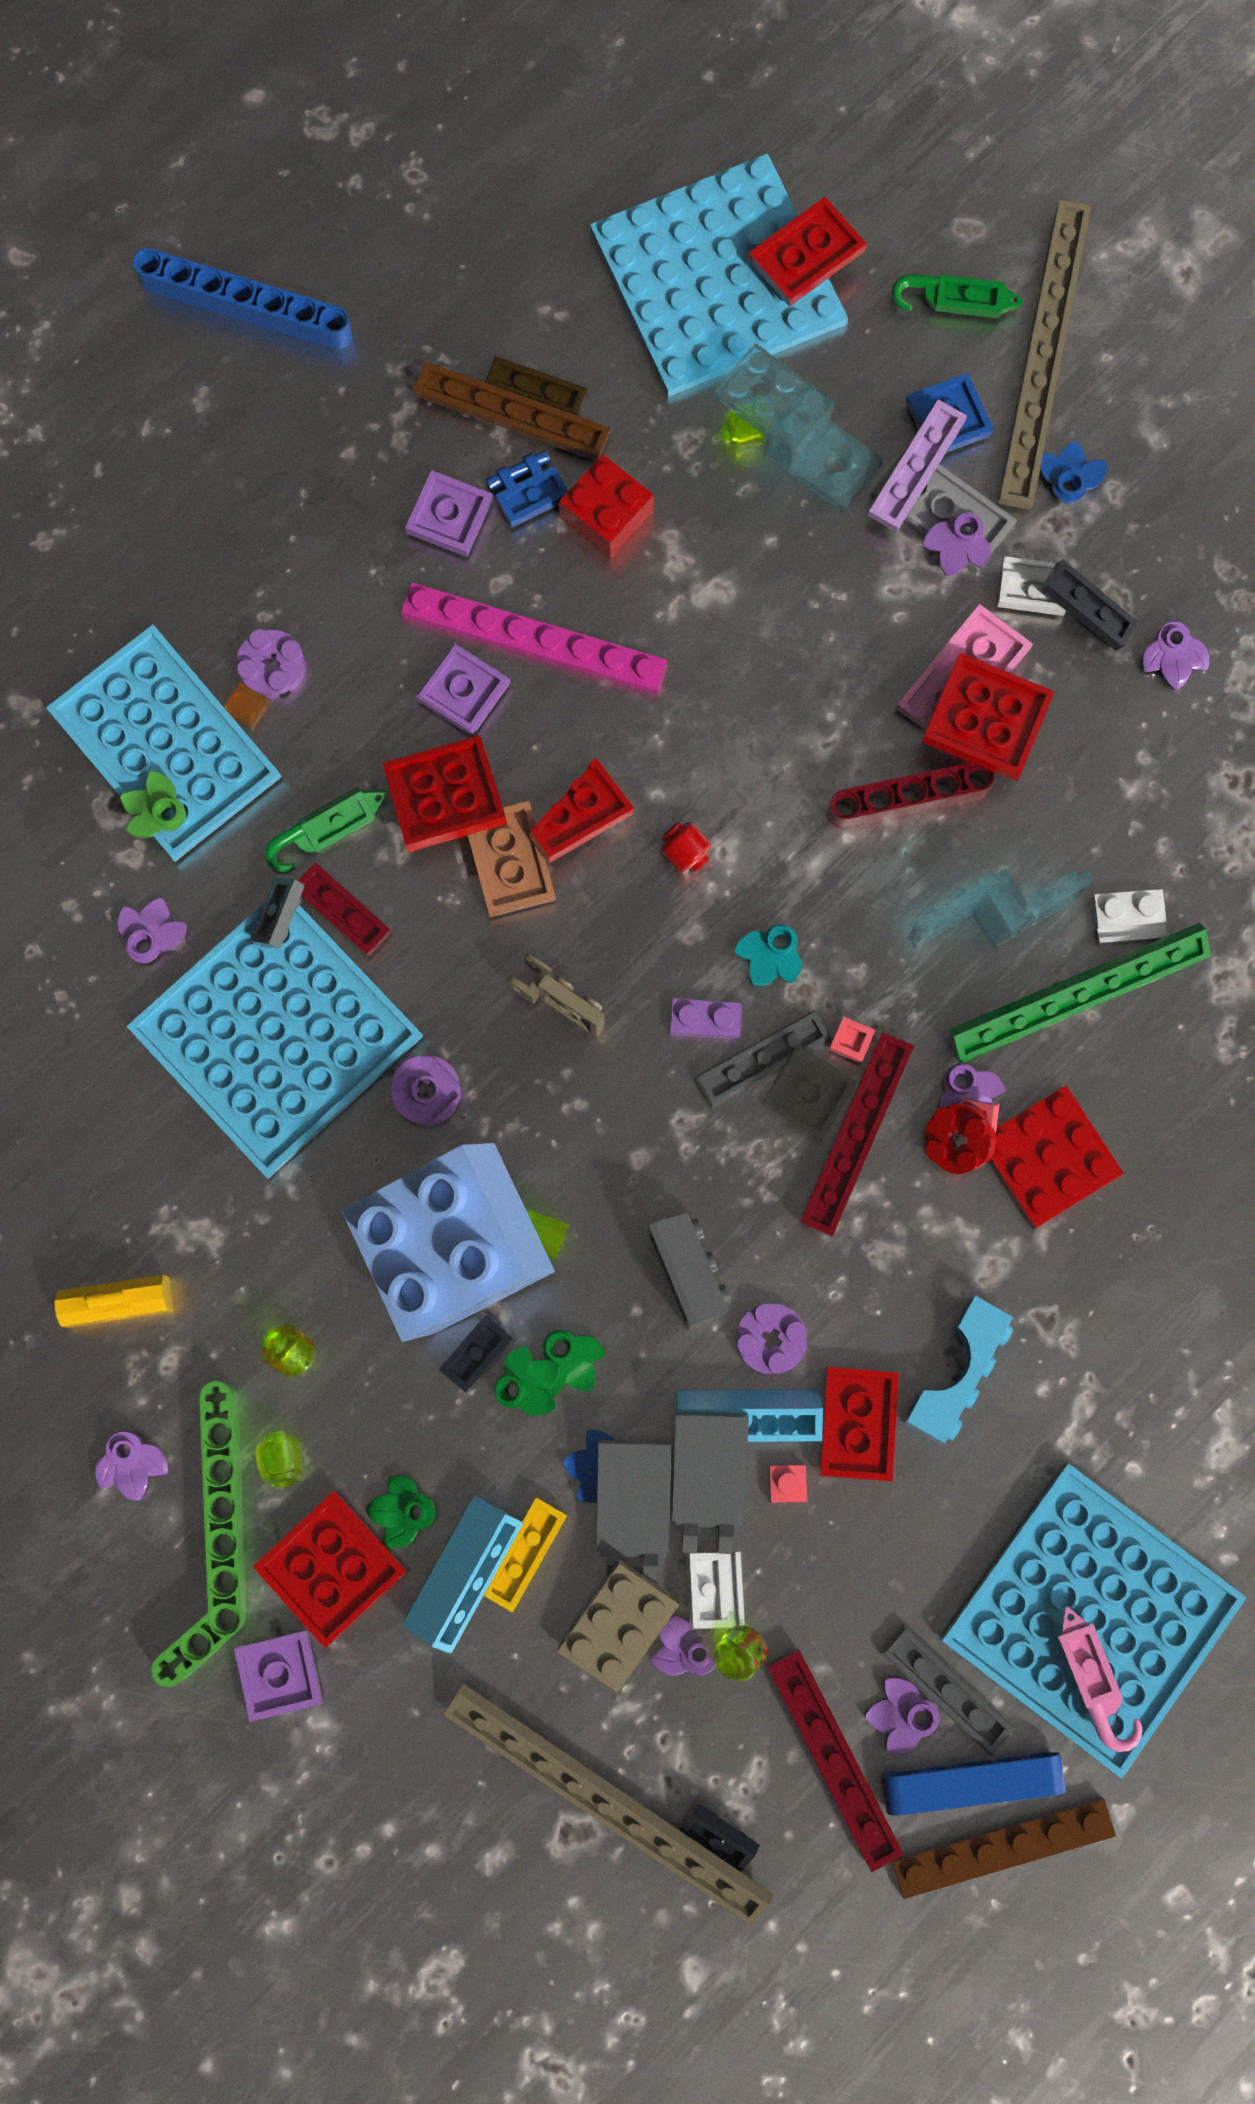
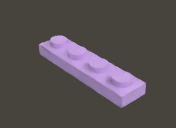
M937 400L869 510V517L896 532L899 530L965 423L967 415Z

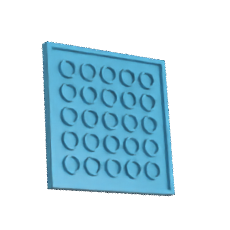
M768 154L590 224V232L668 397L847 325L848 316L829 278L789 307L748 260V254L751 250L798 217Z
M263 903L126 1027L264 1176L269 1179L412 1048L423 1035L300 905L293 914L288 927V935L282 942L280 949L261 947L251 942L250 939L264 906Z
M1065 1463L940 1640L1122 1779L1247 1597L1072 1465ZM1066 1606L1087 1623H1093L1121 1692L1122 1704L1114 1714L1107 1717L1114 1736L1118 1739L1129 1738L1134 1730L1133 1721L1139 1719L1141 1722V1739L1137 1746L1129 1751L1118 1752L1111 1750L1102 1743L1097 1735L1058 1635L1062 1634ZM1068 1614L1067 1619L1073 1620L1074 1615Z

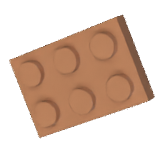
M530 801L503 807L507 824L468 835L490 918L556 901L545 857L530 838V832L536 825Z

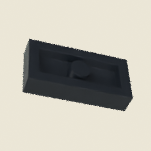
M485 1315L439 1370L465 1393H468L513 1338Z
M699 1803L694 1806L679 1828L682 1833L740 1872L755 1857L760 1844L749 1838L744 1832L737 1830L718 1817L713 1811L706 1809Z

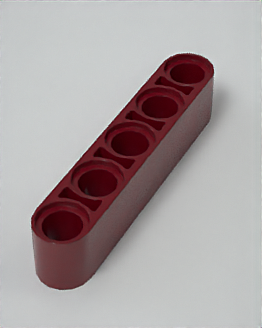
M970 762L843 789L832 796L827 810V817L830 823L837 828H850L977 801L984 798L995 779L994 772ZM972 775L981 777L984 781V786H974L970 783L969 777ZM944 782L950 786L952 792L943 794L937 790L935 784ZM911 789L917 793L919 799L915 801L907 800L903 796L902 791ZM873 796L881 797L886 806L882 808L873 807L869 802V798ZM845 803L851 807L853 812L849 815H842L836 810L835 806Z

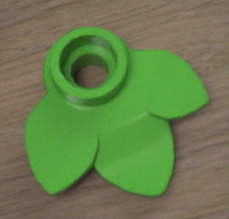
M149 772L146 783L147 790L130 791L121 795L120 798L125 810L133 817L127 825L126 831L135 837H152L160 830L174 831L181 827L185 821L186 811L182 803L176 799L175 785L169 778L159 772ZM166 811H174V817L172 819H163V815Z

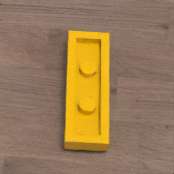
M536 1497L522 1521V1527L483 1596L513 1613L568 1515Z

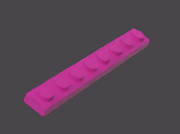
M413 582L410 585L401 611L402 618L655 695L658 694L667 667L666 659Z

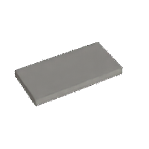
M908 447L870 494L871 499L874 501L877 499ZM939 464L905 518L904 523L926 537L927 533L937 523L952 522L961 513H973L983 522V537L990 544L992 555L1015 526L1017 520ZM968 526L960 529L964 535L972 534V529ZM970 562L966 566L975 574L981 569Z

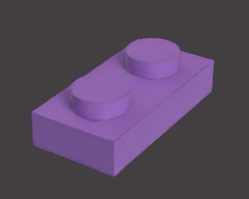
M673 998L670 1035L740 1039L742 1003Z

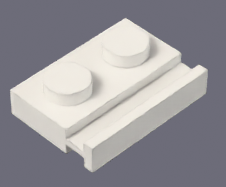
M1005 556L1002 561L997 607L1064 616L1066 609L1041 590L1056 563Z
M1163 889L1103 893L1092 896L1095 931H1097L1098 938L1097 946L1154 942L1168 936L1166 932L1167 920Z
M741 1552L733 1554H687L690 1629L745 1627Z

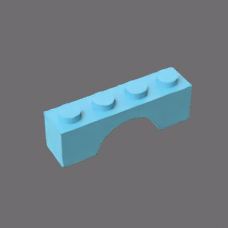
M977 1296L971 1297L953 1328L960 1337L965 1349V1365L960 1377L951 1386L940 1391L920 1390L903 1423L940 1444L946 1443L947 1439L953 1441L963 1423L958 1419L964 1407L970 1409L978 1397L980 1390L975 1388L981 1376L988 1377L997 1359L992 1356L998 1344L1004 1346L1012 1334L1013 1327L1009 1326L1013 1317Z

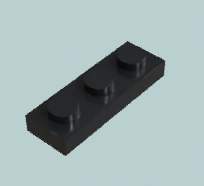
M1064 559L1055 564L1041 590L1116 651L1124 647L1138 623L1135 618Z

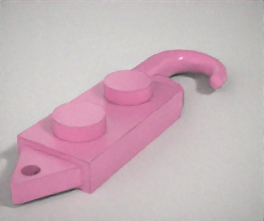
M1066 1606L1062 1634L1058 1635L1097 1735L1109 1749L1118 1752L1129 1751L1137 1746L1141 1739V1722L1139 1719L1133 1721L1134 1730L1129 1738L1118 1739L1114 1736L1107 1717L1114 1714L1122 1704L1121 1692L1093 1623H1087ZM1073 1614L1074 1619L1068 1620L1067 1615Z

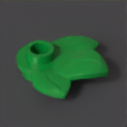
M566 1330L550 1332L543 1341L542 1350L545 1360L557 1363L560 1366V1372L556 1383L548 1392L554 1397L563 1389L566 1383L574 1389L592 1392L596 1380L592 1362L598 1361L606 1354L601 1344L588 1335L574 1337ZM557 1341H563L567 1344V1351L562 1355L556 1354L553 1350V1346Z
M527 1346L513 1350L505 1359L504 1374L497 1379L494 1386V1394L497 1401L507 1408L519 1407L530 1416H539L552 1412L557 1408V1404L548 1390L556 1383L560 1366L549 1360L532 1361V1356ZM511 1383L518 1387V1393L514 1397L508 1392V1387Z
M400 1475L389 1476L387 1482L389 1494L374 1498L366 1507L368 1517L378 1526L385 1527L383 1544L389 1549H397L411 1544L418 1530L428 1528L433 1523L436 1515V1508L431 1498L425 1494H420L414 1481L410 1478ZM415 1505L421 1509V1516L418 1519L412 1514V1509Z

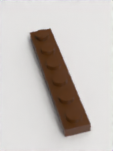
M426 361L413 389L414 396L594 461H597L602 455L610 436V427Z
M1100 1797L910 1853L892 1861L901 1895L903 1899H907L1113 1838L1116 1835L1105 1799Z

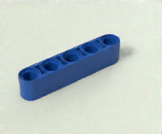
M1044 1752L904 1770L882 1775L887 1814L893 1816L1047 1797L1066 1792L1059 1752Z

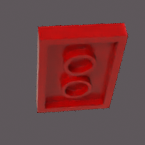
M823 197L751 250L748 254V260L790 307L866 251L867 243L826 197Z
M826 1367L820 1476L893 1482L899 1372Z

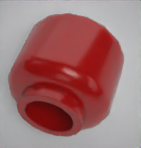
M678 821L660 838L663 841L660 847L661 853L679 872L687 871L690 868L696 872L710 859L706 853L710 850L711 842L693 822L683 824L681 821Z

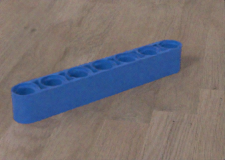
M142 249L133 258V267L141 286L151 293L332 349H343L352 341L353 335L348 314L339 306L155 249ZM155 268L153 272H146L149 269ZM181 278H187L186 280H184V281H182V282H176L177 280H179V279H181ZM217 287L215 291L207 292L210 288ZM242 297H249L245 301H238ZM271 307H280L275 311H268ZM303 316H311L308 320H299ZM333 326H342L338 330H330Z

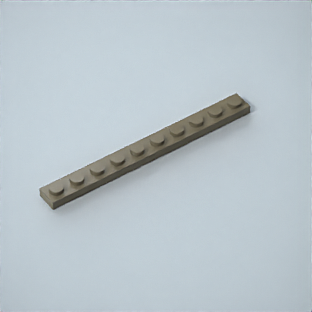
M1061 199L1057 205L998 504L1031 510L1034 503L1091 205Z
M463 1683L443 1714L444 1716L751 1926L769 1906L773 1894Z

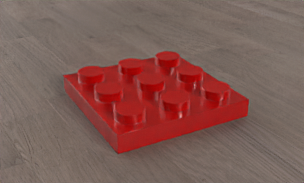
M960 652L922 742L1018 781L1055 691Z
M481 735L382 763L408 853L507 824Z
M1067 1085L996 1129V1147L990 1163L1033 1230L1124 1174Z
M336 1490L326 1497L253 1566L325 1649L408 1572Z

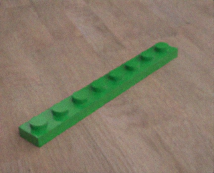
M1197 923L948 1029L955 1057L960 1063L1211 957L1207 929L1201 923Z

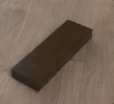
M496 356L485 380V383L579 416L588 394V388Z

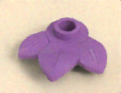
M968 512L957 515L952 522L937 523L927 533L923 544L926 549L940 552V566L946 576L960 573L969 562L978 568H984L991 555L990 544L983 537L984 526L982 520L977 515ZM968 526L972 529V534L964 535L960 529Z
M1171 621L1159 629L1156 641L1145 648L1142 655L1143 671L1152 672L1160 669L1165 681L1173 689L1177 690L1186 683L1192 669L1199 671L1208 669L1209 654L1203 642L1191 637L1190 631L1185 624ZM1172 632H1176L1179 635L1180 640L1178 644L1171 642L1170 635Z
M157 898L147 904L140 913L131 908L123 907L117 921L118 930L127 940L126 951L138 963H149L156 959L160 952L175 949L186 935V923L179 921L170 922V912L162 898ZM145 941L149 942V949L145 952H140L139 945Z
M958 1063L952 1065L944 1075L946 1091L940 1098L939 1104L940 1108L961 1103L962 1099L967 1098L992 1103L991 1098L1001 1095L1006 1091V1088L1000 1078L990 1071L976 1072L972 1066ZM961 1075L966 1078L967 1084L965 1087L956 1085V1076Z
M122 1430L114 1433L108 1439L106 1454L96 1464L95 1478L100 1488H106L116 1483L118 1490L123 1496L139 1501L146 1491L148 1476L167 1474L169 1468L163 1452L156 1445L142 1443L139 1436L134 1432ZM121 1444H126L130 1448V1453L122 1455L118 1452L117 1447Z
M672 1615L659 1633L664 1646L652 1653L649 1660L655 1668L667 1675L677 1676L686 1671L697 1676L706 1675L715 1668L718 1660L717 1650L712 1643L715 1630L690 1629V1620L686 1621L681 1617ZM696 1650H703L706 1653V1658L702 1662L693 1660L692 1655Z
M888 1678L884 1681L887 1699L875 1703L866 1712L865 1718L875 1729L888 1734L886 1744L888 1753L905 1754L916 1747L921 1737L929 1736L937 1729L939 1713L930 1701L921 1699L914 1684L900 1678ZM917 1711H925L927 1719L923 1724H917L914 1721V1715Z

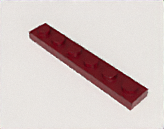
M885 1032L881 1033L799 1224L830 1238L833 1237L915 1045Z
M797 1649L767 1665L870 1871L874 1872L903 1856L904 1853L801 1651Z

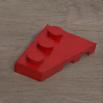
M595 757L581 777L577 778L570 785L569 790L560 801L556 802L530 832V838L546 860L551 863L633 815L635 808Z

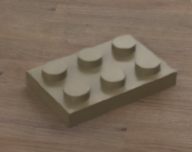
M619 1559L559 1644L557 1652L618 1693L680 1605V1600Z

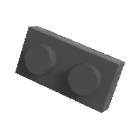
M274 878L251 936V942L261 947L280 949L282 942L288 935V927L293 914L301 902L304 884L295 879Z

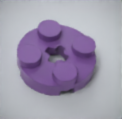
M255 630L241 645L237 654L236 664L240 678L249 691L263 698L280 697L279 694L286 693L288 690L290 692L299 686L305 674L306 664L300 645L292 636L279 630ZM276 657V661L280 664L279 667H272L270 671H266V666L263 663L264 660Z
M412 1057L398 1067L392 1079L391 1097L394 1107L404 1119L424 1127L439 1124L448 1119L456 1110L462 1094L457 1073L448 1062L439 1057ZM420 1083L425 1085L433 1083L435 1085L432 1089L434 1096L430 1099L428 1097L420 1099L417 1096L420 1093L418 1085Z
M777 1303L762 1304L750 1310L740 1321L736 1331L737 1349L743 1362L752 1370L764 1375L782 1374L794 1368L803 1358L807 1347V1329L798 1314L789 1307ZM774 1329L779 1332L777 1338L781 1340V1344L779 1347L773 1345L768 1349L764 1346L766 1340L762 1337L764 1331L770 1333Z

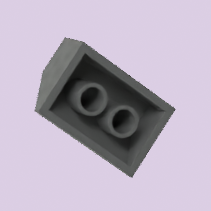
M687 1212L650 1224L648 1226V1234L687 1329H692L728 1314L727 1305L732 1304L725 1285L718 1286L713 1272L718 1271L711 1251L704 1253L699 1240L705 1237L698 1219L691 1220Z

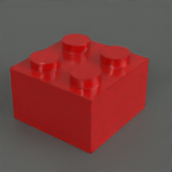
M604 454L599 457L559 501L560 519L609 559L653 513L654 494Z

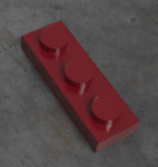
M316 862L298 880V882L305 885L301 897L368 958L392 933L382 921Z

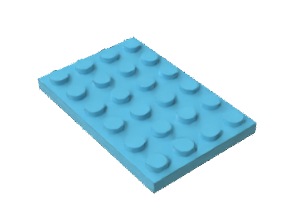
M154 625L147 628L46 707L120 797L123 793L130 791L147 790L146 783L150 771L159 772L172 781L176 788V799L182 803L186 811L185 821L178 829L169 832L160 830L153 837L174 862L281 778L278 770ZM166 811L163 815V819H172L174 817V811Z

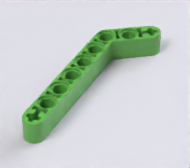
M209 1382L202 1388L199 1397L208 1613L153 1662L151 1668L152 1677L157 1684L164 1687H171L185 1680L241 1631L247 1623L238 1395L236 1389L226 1382ZM219 1388L220 1393H226V1400L220 1401L219 1404L220 1413H228V1418L216 1417L211 1419V1413L219 1414L218 1403L211 1400L212 1395H216ZM222 1423L227 1427L229 1434L223 1444H218L213 1440L212 1432L218 1424ZM220 1460L227 1462L230 1467V1474L224 1481H220L214 1475V1466ZM221 1497L227 1498L232 1506L230 1514L225 1518L219 1516L215 1509L216 1502ZM222 1534L229 1535L233 1540V1549L229 1554H223L217 1548V1540ZM223 1571H228L234 1576L235 1584L231 1591H225L219 1586L218 1579ZM225 1608L232 1610L236 1615V1624L232 1629L224 1627L220 1622V1614ZM196 1633L204 1635L208 1641L205 1653H198L192 1647V1638ZM183 1655L187 1660L175 1668V1673L168 1676L165 1672L168 1668V1663L179 1659Z

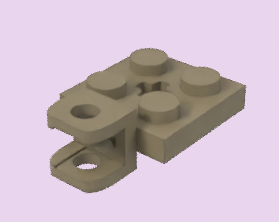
M527 953L523 958L525 960L524 964L536 972L538 976L530 987L517 978L510 976L507 980L508 986L532 1004L540 996V1000L597 1038L605 1028L604 1014L601 1012L603 1007L589 996H585L582 999L571 992L574 987L569 982L559 976L553 979V969Z

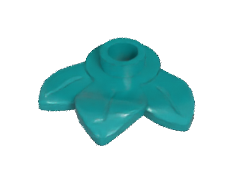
M774 925L766 932L751 931L736 945L734 953L739 957L751 960L749 975L751 983L755 987L767 985L778 976L786 982L793 984L801 972L802 960L796 952L798 938L795 931L787 925ZM782 937L786 940L787 945L779 948L774 944V939Z

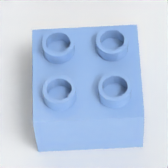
M494 1143L460 1145L341 1210L402 1342L438 1333L555 1272Z

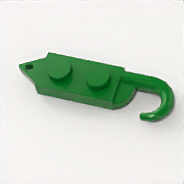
M905 274L897 279L891 291L895 304L904 310L910 311L913 307L902 299L901 292L906 287L924 289L926 302L935 311L1000 319L1001 314L1021 307L1024 302L1022 298L1005 287V282L942 274L939 277Z
M357 786L298 820L297 824L275 835L268 842L265 848L267 864L273 870L279 872H288L295 869V863L281 864L278 862L276 854L279 849L294 841L304 851H320L376 819L374 814L387 793L384 789L360 790Z

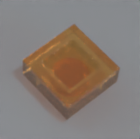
M240 682L224 708L235 721L253 731L271 702L267 697Z

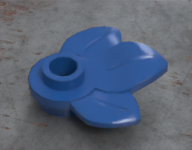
M1074 441L1062 450L1059 457L1050 453H1043L1040 470L1043 477L1052 484V491L1055 497L1063 503L1071 504L1079 501L1085 491L1097 488L1102 483L1107 471V462L1105 460L1087 462L1080 444ZM1070 485L1073 487L1074 491H1067L1063 488V486Z
M599 1430L587 1431V1450L574 1452L563 1460L566 1471L573 1478L582 1482L577 1493V1499L587 1503L597 1502L599 1440H615L609 1434Z

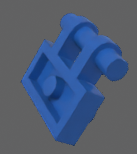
M545 450L535 455L529 453L522 457L523 461L509 468L503 466L496 470L495 475L485 479L490 491L501 486L505 489L496 494V501L511 528L559 505V501L569 491L555 466L542 471L541 467L550 463L549 456ZM527 473L532 476L518 484L514 482L515 479Z

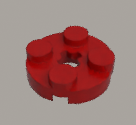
M956 1103L936 1110L926 1129V1154L928 1158L935 1161L943 1170L953 1174L968 1173L985 1165L990 1161L996 1147L994 1127L991 1128L989 1121L986 1119L988 1117L986 1113L979 1107L969 1103ZM961 1129L963 1130V1137L968 1140L967 1144H961L959 1147L954 1140V1134L958 1133Z

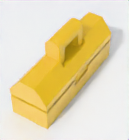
M166 1275L59 1290L56 1292L54 1300L59 1324L61 1327L66 1328L173 1312L170 1280Z

